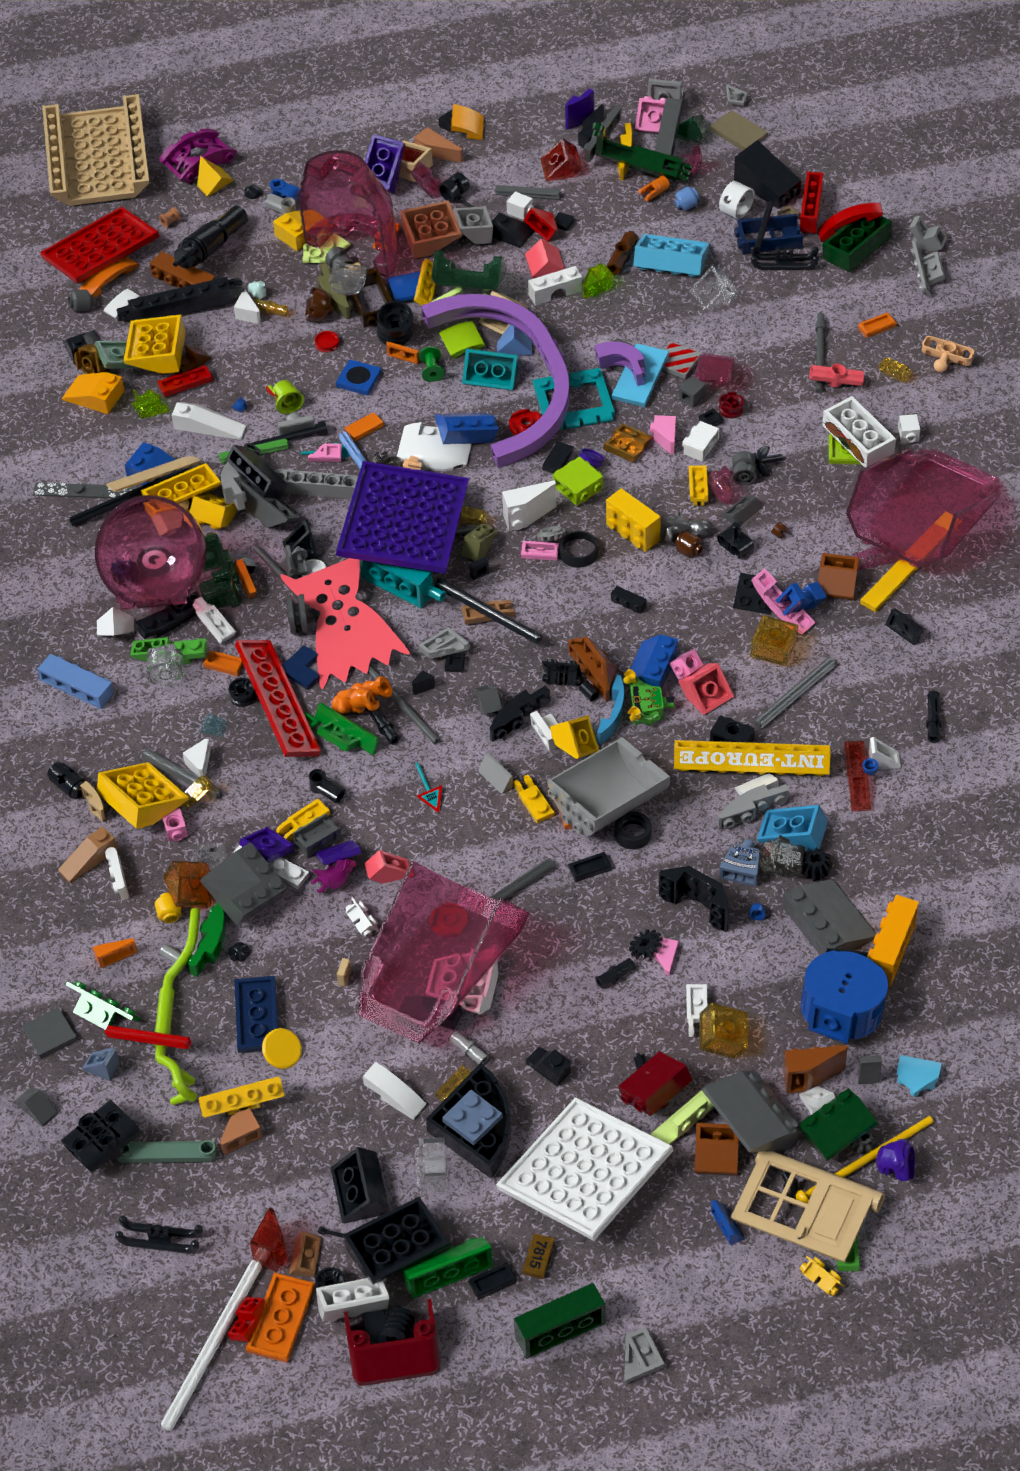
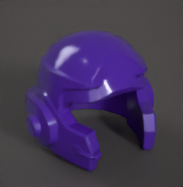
M899 1139L888 1143L886 1146H882L876 1157L878 1171L886 1176L891 1175L895 1171L896 1179L899 1181L914 1179L915 1152L910 1141Z

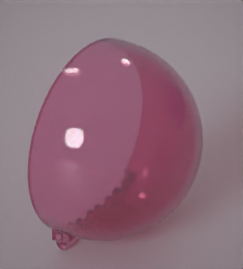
M138 496L118 505L103 521L95 542V562L98 573L108 590L116 596V603L120 604L121 610L135 609V606H137V609L162 607L171 604H186V596H190V591L199 581L206 563V541L195 517L182 505L161 496Z

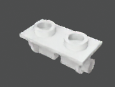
M352 897L351 899L354 904L346 906V914L354 924L360 920L355 926L361 935L369 938L374 930L380 933L376 926L378 925L377 920L366 912L368 911L367 906L362 901L358 902Z

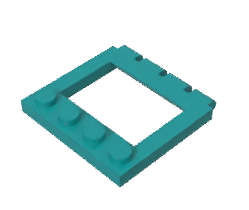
M601 368L568 373L569 387L578 388L584 384L596 385L602 406L567 412L564 422L558 431L563 430L564 425L566 429L580 427V422L583 423V426L597 424V419L600 420V423L613 421L615 411ZM552 376L532 380L542 415L549 407L546 393L554 390L555 385Z

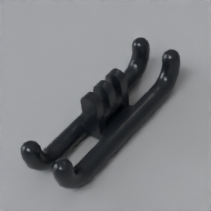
M753 246L751 247V264L760 270H810L815 268L819 262L817 256L819 249L814 246L810 253L793 254L794 247H790L789 252H787V247H783V252H780V247H776V254L756 252ZM812 259L810 263H793V260ZM758 260H776V263H760Z
M123 1215L119 1217L120 1225L130 1231L147 1233L148 1240L126 1237L122 1231H117L115 1238L121 1244L130 1247L194 1253L199 1249V1242L197 1240H193L191 1245L170 1243L171 1237L196 1238L202 1235L203 1227L198 1224L194 1229H184L167 1225L161 1226L159 1224L134 1223Z

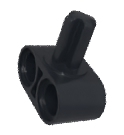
M733 522L731 526L717 535V541L731 554L737 555L738 559H741L754 549V543L742 532V524L740 522Z

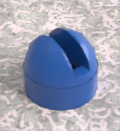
M240 397L232 408L237 412H244L247 409V403Z
M872 758L866 759L863 762L864 773L869 776L875 775L878 771V762Z
M760 903L753 904L749 912L750 918L753 920H763L765 918V906L760 905Z

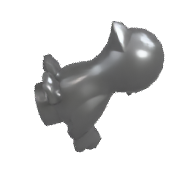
M677 511L675 517L668 516L664 527L666 530L665 541L668 542L686 531L701 538L706 537L711 531V525L705 518L694 521L688 520L680 516V511Z

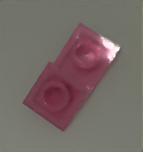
M419 162L411 171V175L424 192L431 198H434L439 193L438 186L441 183L431 176L433 171L422 162Z

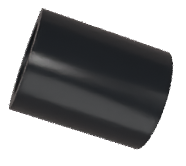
M584 681L579 686V691L590 701L598 698L600 692L589 681Z

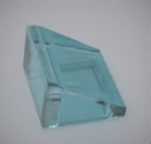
M208 713L203 719L199 733L221 736L226 720Z

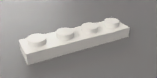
M239 845L234 852L242 848V846ZM282 857L268 863L284 883L298 890L310 876L307 870Z

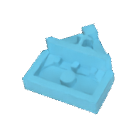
M900 1055L897 1068V1082L909 1088V1093L913 1097L919 1095V1092L922 1090H934L935 1084L939 1079L942 1063Z

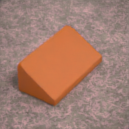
M387 341L388 356L415 364L420 363L419 350Z

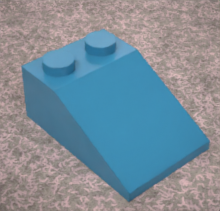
M820 805L766 810L757 840L761 843H770L774 846L801 852L807 851L808 848L814 850L816 846L819 850L828 819Z

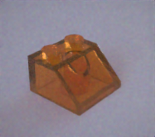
M172 861L163 878L176 907L210 908L212 895L200 882L201 878L210 872L207 862Z

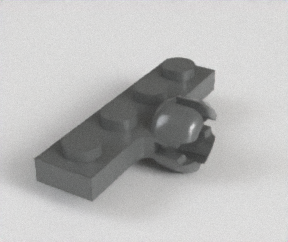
M618 106L609 111L605 121L600 123L605 127L606 138L609 141H612L610 138L611 132L621 120V108ZM592 135L590 142L586 143L583 152H585L584 160L589 162L596 155L597 137Z

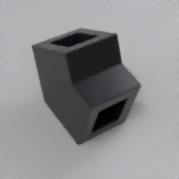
M242 557L241 559H243L248 573L252 574L256 568L254 558Z

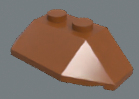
M587 636L569 639V654L577 664H580L581 670L600 692L605 702H608L616 678V665L610 662L606 652L603 649L601 650Z

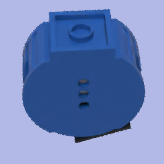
M827 948L826 953L819 955L808 965L802 991L801 1011L804 1019L809 1023V1031L848 1044L850 1038L859 1039L865 1037L879 1026L883 1017L888 981L881 966L876 965L867 958L868 952Z

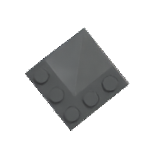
M251 842L234 852L200 880L236 926L279 900L288 888Z

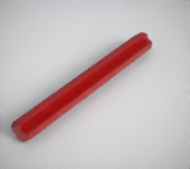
M108 1025L104 1031L106 1036L110 1038L189 1049L192 1044L190 1037Z

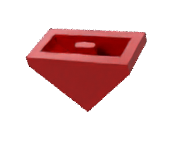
M532 207L523 220L547 242L550 241L557 230L555 219L551 212Z

